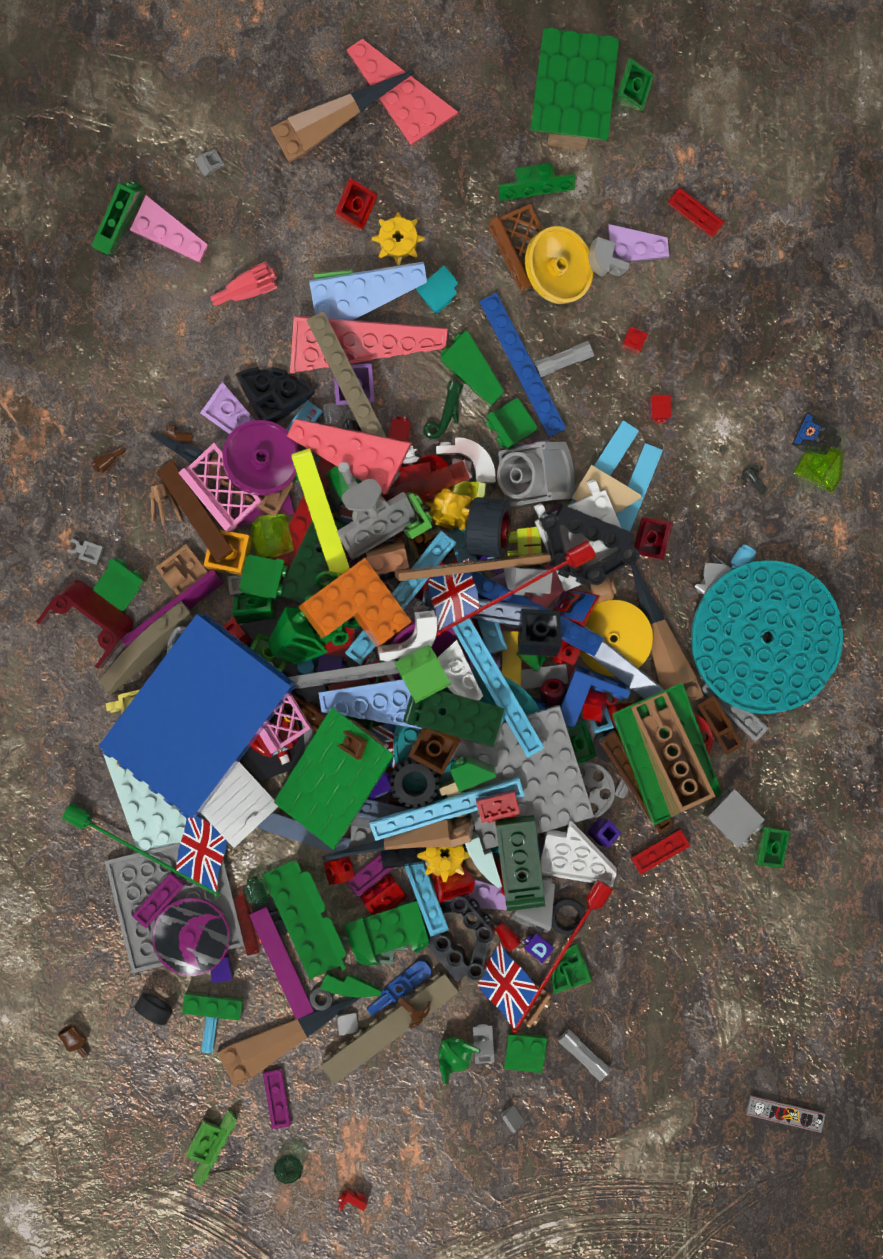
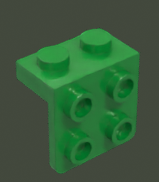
M515 398L494 413L492 411L486 415L487 421H485V424L490 431L495 432L497 435L495 439L501 448L504 446L505 449H509L537 430L536 424L518 398Z
M247 555L239 586L240 592L276 600L277 595L281 596L283 585L280 582L281 577H285L287 566L284 565L285 561Z
M111 558L107 563L109 567L96 583L93 590L113 606L124 611L146 581L142 579L143 575L135 569L133 571L126 567L128 564L122 559L118 558L116 560Z

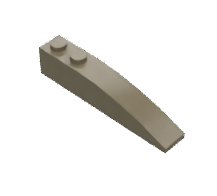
M182 601L145 629L109 667L100 679L101 684L109 695L167 650V643L174 629L179 626L187 628L195 616Z

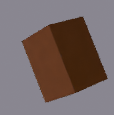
M422 728L413 742L408 757L443 775L461 740Z

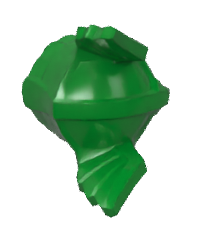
M452 1037L445 1041H440L438 1060L443 1085L449 1083L452 1072L464 1071L469 1067L473 1052H481L479 1048L460 1037Z

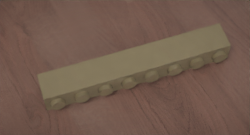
M324 311L307 319V324L361 432L387 438Z
M445 971L443 973L437 972L430 978L431 982L427 985L421 984L415 989L416 993L412 996L406 995L404 998L420 1011L426 1008L429 1000L431 1005L428 1015L459 993L458 988ZM401 1005L395 1008L393 1006L384 1012L385 1016L381 1019L375 1018L368 1024L370 1027L364 1031L360 1029L353 1035L354 1039L350 1042L344 1041L337 1047L339 1050L335 1053L329 1052L322 1058L321 1067L334 1085L410 1029L409 1026L414 1022L411 1019L410 1013Z

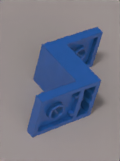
M575 665L566 687L565 697L560 705L566 727H575L591 685L597 691L604 692L606 690L612 692L611 695L618 699L623 697L628 699L630 687L623 682ZM532 697L540 711L551 708V706L544 704L542 700Z

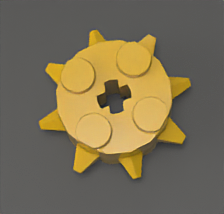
M397 212L395 218L386 221L380 219L378 221L381 226L379 235L372 237V240L380 243L382 249L379 254L380 258L389 256L391 259H395L397 265H400L401 260L406 259L408 256L418 257L415 251L417 243L425 240V237L417 235L415 226L418 221L416 219L410 221L401 218L400 212ZM400 235L403 239H400V242H396L394 237Z
M442 489L440 493L435 495L433 503L425 502L431 508L428 513L432 519L436 520L435 525L451 531L454 530V527L459 528L460 531L466 528L471 506V498L468 496H459L453 494L449 489Z
M458 845L455 847H426V851L417 854V857L425 860L427 866L426 875L433 873L436 876H441L443 882H446L448 876H452L456 872L461 875L464 874L461 867L462 862L470 858V855L464 851L463 845ZM441 853H447L448 858L446 856L442 858Z

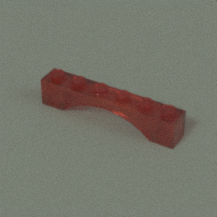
M466 459L389 488L386 494L381 493L380 497L389 501L402 492H411L421 498L472 478Z

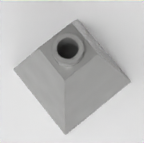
M543 876L546 907L515 910L509 919L545 934L550 931L552 925L555 884H553L552 879Z

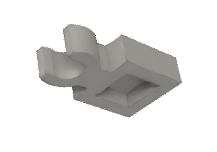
M70 540V542L76 544V549H67V552L71 554L80 553L78 559L98 565L104 547L88 541H84L82 546L78 540Z

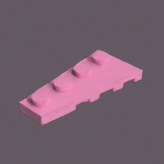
M147 195L145 196L130 231L201 263L208 245Z

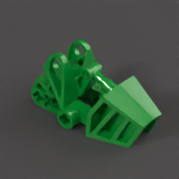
M332 571L319 573L316 577L319 589H323L338 578L339 575L337 572ZM326 576L330 577V579L327 582H320L321 578ZM313 595L306 596L305 601L311 598ZM285 607L268 641L269 648L275 657L297 665L328 653L325 645L330 641L337 646L345 644L349 639L345 627L353 629L359 627L360 624L356 619L354 621L347 620L330 634L321 638L318 633H315L316 630L300 608Z

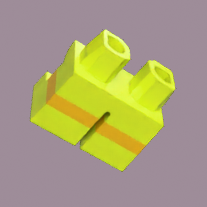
M537 527L521 528L510 532L508 544L517 543V550L507 551V557L542 552L541 546L524 547L525 545H541V536Z

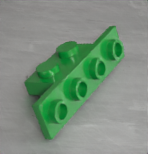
M545 163L514 168L516 182L498 185L499 200H511L575 190V175L555 176L553 164Z

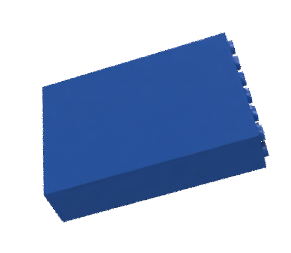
M196 614L99 744V747L105 756L113 757L117 760L118 766L122 769L130 770L136 780L144 781L148 784L149 790L155 794H161L167 804L175 805L179 808L180 814L186 818H193L201 813L297 684L207 614Z

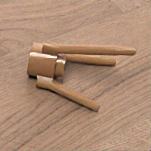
M166 485L152 486V493H150L151 522H155V502H158L162 525H166L162 504L163 501L167 500L166 497H168L179 521H182L181 514L170 491L166 489Z

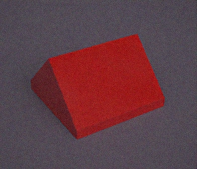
M349 178L335 211V218L363 230L378 195L354 179Z

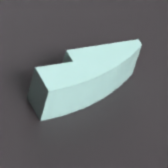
M473 831L472 841L465 843L467 851L479 871L492 884L500 888L502 885L491 849L483 850L478 833Z

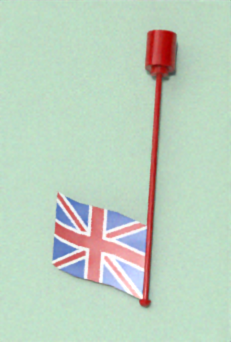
M586 540L566 551L567 556L564 557V562L482 607L479 606L478 592L471 572L437 576L429 579V594L437 616L438 629L436 635L441 636V633L567 564L569 567L573 566L576 569L596 558L592 546ZM468 558V559H466V560H464V561H462V562H468V561H470V558Z
M597 879L585 898L588 901L586 905L589 908L539 989H537L528 974L508 955L501 942L489 959L484 977L476 982L484 995L512 1026L511 1031L513 1034L518 1033L517 1030L591 910L602 909L614 890L604 882Z

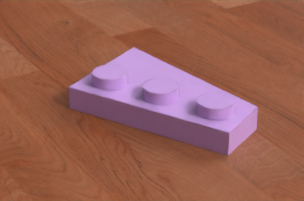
M608 224L609 241L615 242L613 258L625 262L669 258L667 237Z

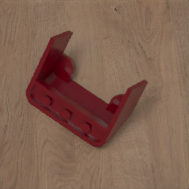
M74 580L52 599L36 623L45 625L54 612L65 614L72 606L103 629L98 635V644L106 652L95 665L97 669L105 666L121 645L122 639L130 633L133 628V621L128 615L113 606L87 584Z

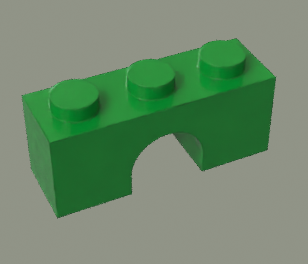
M187 990L184 994L182 1014L240 1021L244 997L228 995L213 997L206 995L204 992Z

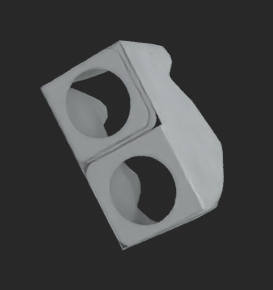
M713 554L711 555L715 563L705 564L704 579L700 584L695 585V588L698 590L697 592L702 596L718 578L732 570Z

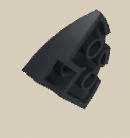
M259 367L236 373L241 388L260 420L276 423L296 410L315 394L314 389L301 377L298 376L296 378L280 368L272 367L271 370H260Z

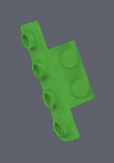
M230 1110L226 1112L220 1126L202 1121L185 1153L187 1158L200 1162L192 1177L198 1186H202L203 1182L207 1180L212 1165L216 1163L221 1148L225 1146L230 1131L236 1125L237 1118Z

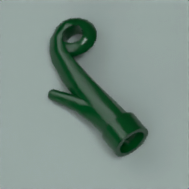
M453 381L448 382V391L440 425L432 421L427 422L423 428L424 435L427 438L437 439L441 437L446 431L452 415L456 424L459 422L458 400L464 385ZM431 426L435 427V433H430L429 428Z

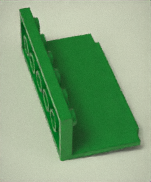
M297 858L263 873L262 876L309 979H313L338 966L341 967L342 971L346 970L343 960L346 956V951L329 917L324 918L322 914L325 910V905L311 874L307 871L303 872Z

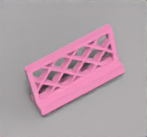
M213 443L190 466L183 468L179 474L223 529L233 532L238 527L237 524L263 500L259 495L251 494L255 501L250 506L244 505L245 494L249 493L243 490L233 491L231 480L228 477L221 476L223 451L216 443ZM215 450L218 453V462H209L210 453ZM199 464H205L204 475H198L194 468ZM209 464L218 465L217 476L208 475ZM208 478H217L216 490L208 487ZM221 479H229V490H220ZM220 492L228 493V504H222L219 501ZM232 493L241 494L240 505L232 504ZM231 507H240V515L236 519L231 516Z
M291 693L287 697L288 700H285L281 705L279 712L275 713L278 715L277 725L268 722L259 734L271 754L281 750L284 746L312 729ZM285 703L292 705V715L283 713ZM282 716L291 718L289 728L280 726ZM295 719L301 720L305 728L301 731L294 730ZM280 729L289 731L288 738L284 742L278 736Z

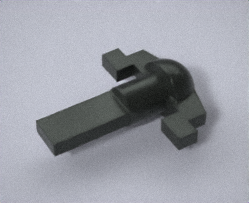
M757 465L746 468L741 476L743 480L741 482L742 485H745L748 482L746 478H749L761 495L764 494L767 490L754 473L755 471L760 473L763 468Z

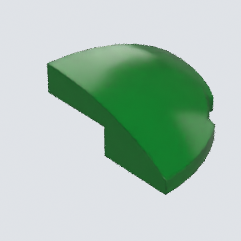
M578 944L567 949L557 969L553 972L552 987L554 994L593 982Z

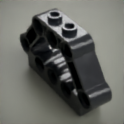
M560 504L556 514L547 512L541 515L539 519V525L544 530L548 550L551 555L549 564L552 567L557 566L555 564L557 556H567L559 528L560 525L565 526L573 534L581 532L590 541L600 540L608 548H619L596 564L587 566L585 563L581 565V569L578 572H574L573 566L569 567L568 564L557 570L559 571L558 575L569 578V576L575 577V581L580 584L586 585L590 583L592 585H599L604 582L606 577L626 565L636 563L639 558L638 550L630 545L634 536L632 532L579 510ZM553 518L554 525L547 528L545 525L546 520ZM577 519L579 522L578 527L571 529L570 522ZM594 526L596 533L593 536H589L588 529ZM608 534L614 535L611 543H606L605 541ZM630 549L632 555L630 558L625 559L623 556L624 552ZM593 570H598V577L595 579H591V572Z
M466 894L439 903L443 913L460 914L463 917L464 925L475 931L476 942L471 961L465 957V950L461 946L454 944L453 936L448 931L431 937L422 915L429 940L427 947L456 981H459L465 975L473 981L481 980L487 969L485 961L489 944L495 934V927L492 924V918L486 912L483 913L479 908L480 904L475 898L471 899ZM462 900L465 906L459 907L455 901ZM468 915H475L477 917V921H470L468 919ZM486 929L489 931L490 935L483 936L480 933V930ZM445 938L448 941V944L442 945L439 942V939ZM458 953L460 959H453L451 954ZM479 966L481 972H474L472 967Z

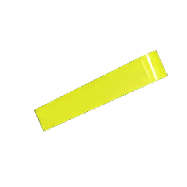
M310 448L291 454L328 569L329 571L337 572L340 576L350 568L340 538L336 532L337 528Z

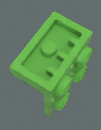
M407 492L405 494L419 520L416 521L415 519L406 525L407 528L403 531L407 537L413 539L432 527L430 524L432 518L427 511L422 510L420 505L423 503L419 496Z

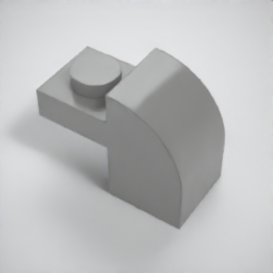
M600 237L591 242L588 260L596 274L603 276L609 272L612 275L620 276L628 271L630 263L612 257L615 242Z
M480 1024L477 1027H473L474 1046L481 1050L480 1053H475V1064L494 1063L492 1026Z

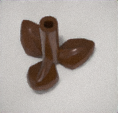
M403 996L398 1000V1003L410 1013L411 1019L414 1022L409 1026L410 1029L419 1026L423 1022V1018L430 1011L431 1002L429 1000L423 1011L418 1010Z

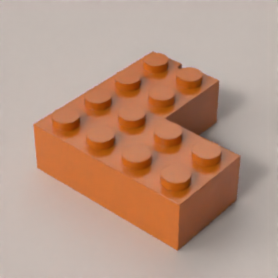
M366 558L359 561L298 606L321 638H324L354 616L376 647L382 645L395 633L412 622Z

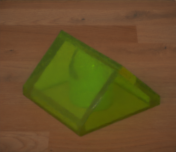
M278 514L276 518L271 515H260L250 525L256 556L270 559L294 551L285 514Z

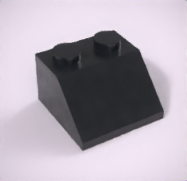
M521 609L518 630V654L557 656L562 647L560 611Z

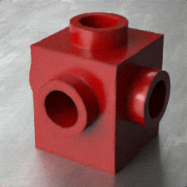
M561 640L562 647L557 656H552V661L561 665L566 663L574 666L581 649Z
M350 856L323 862L329 885L341 884L355 879Z

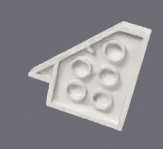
M569 821L567 832L547 831L540 857L542 875L595 883L598 879L608 886H613L617 868L572 821Z

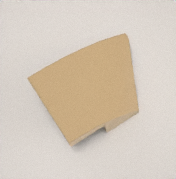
M592 465L572 496L573 500L579 501L592 495L586 482L594 479L598 484L599 491L606 490L615 514L642 498V495Z

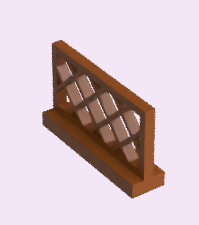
M531 204L499 218L496 217L488 224L520 293L526 292L533 287L525 270V263H522L520 259L521 253L526 254V250L523 249L526 240L531 241L532 239L528 237L530 228L538 232L543 230ZM527 210L531 217L529 223L519 219L521 213ZM507 219L514 221L513 230L505 228L502 221ZM517 223L528 227L525 235L515 232ZM513 235L523 239L521 248L513 245Z

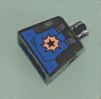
M807 412L792 445L801 452L826 455L831 446L836 448L840 446L841 437L837 436L838 430L830 423Z

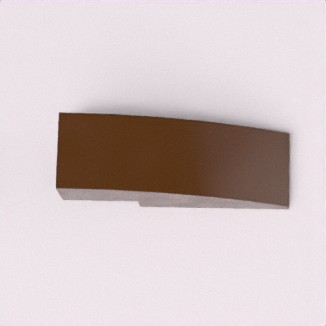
M715 696L697 705L725 756L743 746Z

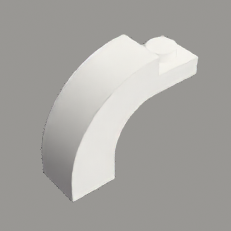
M455 438V445H451V442H442L440 446H436V455L438 456L462 455L468 458L474 465L476 482L494 484L496 482L492 459L487 451L476 442L466 438Z
M434 610L414 612L415 629L412 636L399 644L378 646L380 660L386 662L394 661L397 658L400 660L427 645L432 646L437 633V617Z

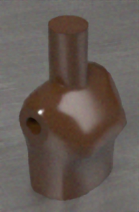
M74 1023L67 1025L59 1031L57 1036L64 1043L67 1051L77 1050L82 1058H86L89 1055L83 1046L87 1038Z

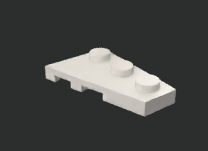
M456 640L438 657L451 683L448 688L455 695L479 701L483 694Z

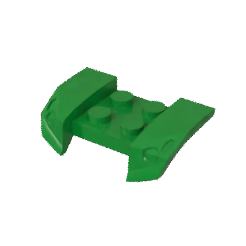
M417 901L344 924L351 949L358 963L362 965H380L376 955L411 945L412 951L416 953L429 945Z

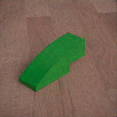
M327 971L320 986V989L330 993L356 998L380 996L382 993V988L350 973H347L346 978L343 979Z

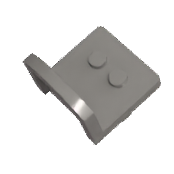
M541 442L499 451L497 480L500 489L503 491L504 500L510 503V507L552 500L572 499L575 491V473L571 453L566 442Z

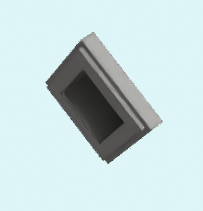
M215 149L200 154L195 161L204 176L210 175L225 165Z
M357 1012L337 1015L339 1036L359 1031Z
M511 1106L502 1112V1118L511 1132H516L523 1123L522 1116L515 1106Z

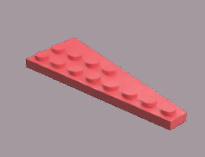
M294 316L290 373L310 371L323 367L329 368L306 320L311 317ZM327 318L350 364L446 348L448 329L444 327Z

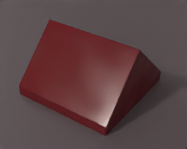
M641 517L634 545L639 552V556L658 561L664 560L673 522Z

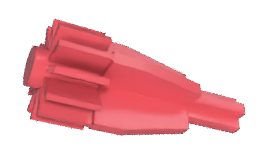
M267 262L251 267L250 270L240 274L228 283L225 290L210 296L213 305H220L230 299L239 301L255 297L276 289L278 286L276 283V272L273 268L270 269Z

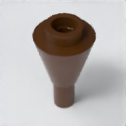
M120 446L112 452L93 457L91 465L97 473L101 472L103 474L117 457L125 453V450Z

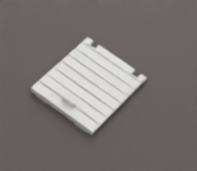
M238 762L201 813L229 844L235 848L278 806L266 790Z

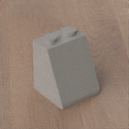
M728 787L703 813L738 848L745 846L749 842V836L753 832L757 833L763 827L762 823L765 820L731 787Z

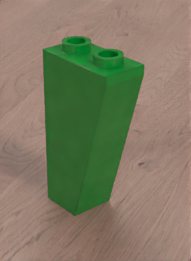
M132 180L131 182L118 183L91 247L107 255L114 254L146 190L141 188V184Z
M465 331L463 334L460 332L453 339L455 343L450 348L447 346L440 353L442 356L440 362L491 408L503 395L504 390L469 332Z

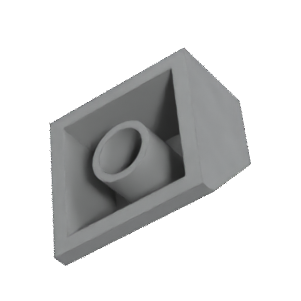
M540 565L504 568L507 589L513 590L550 569ZM553 572L514 594L525 595V592H530L533 596L540 597L544 593L550 594Z

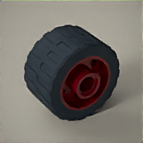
M476 497L472 501L466 528V548L470 555L502 558L504 556L511 529V507L507 500Z

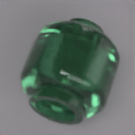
M257 876L247 879V884L243 886V893L247 903L253 904L256 907L268 902L267 899L270 897V891L265 880L258 879Z

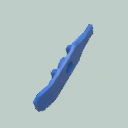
M418 960L382 990L380 998L370 1005L367 1011L373 1017L385 1006L395 1005L402 996L405 997L420 983L430 977L432 968L426 961ZM396 986H402V992H397L395 990Z

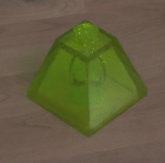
M829 447L828 451L823 452L806 451L793 473L813 486L832 494L842 479L843 452Z

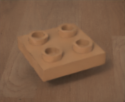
M187 544L156 567L165 582L173 589L177 596L208 573Z

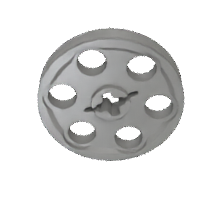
M583 762L578 764V766L585 770V774L582 777L584 785L588 788H593L589 791L588 795L590 797V804L595 803L598 806V811L594 813V817L589 818L594 819L603 815L612 805L615 796V785L611 775L602 766L593 762ZM597 770L602 771L604 774L601 781L593 779V773ZM603 788H607L610 791V796L607 799H602L599 795Z

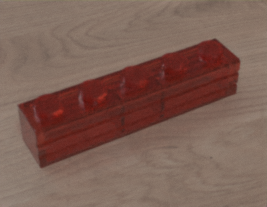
M246 893L233 896L247 956L259 953V947L249 915L250 910Z

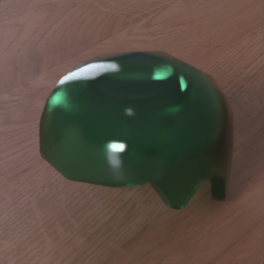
M284 1154L276 1160L273 1171L274 1176L279 1182L291 1184L301 1178L304 1168L298 1157L292 1154Z

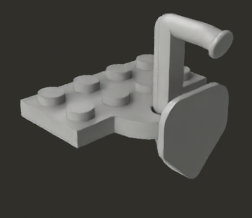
M342 462L339 464L338 470L342 473L350 488L342 495V501L348 510H353V522L336 532L351 560H354L406 529V525L415 519L416 521L418 520L404 492L386 501L383 497H380L382 489L376 480L366 479L358 484L351 474L349 464Z

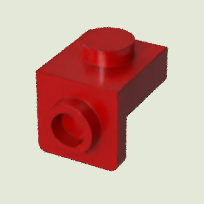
M349 1188L346 1193L342 1192L337 1200V1203H339L338 1210L340 1211L343 1210L347 1202L362 1211L368 1205V1199L365 1194L360 1191L354 1192Z

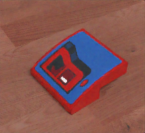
M580 590L563 591L552 611H560V616L585 627L599 601V595Z

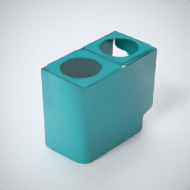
M442 266L427 279V283L417 287L416 291L436 315L452 302L451 298L457 294L454 287L458 283L452 273L445 266Z

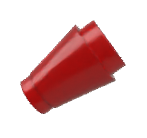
M504 922L495 928L504 948H507L509 952L522 943L519 940L520 937L505 925Z

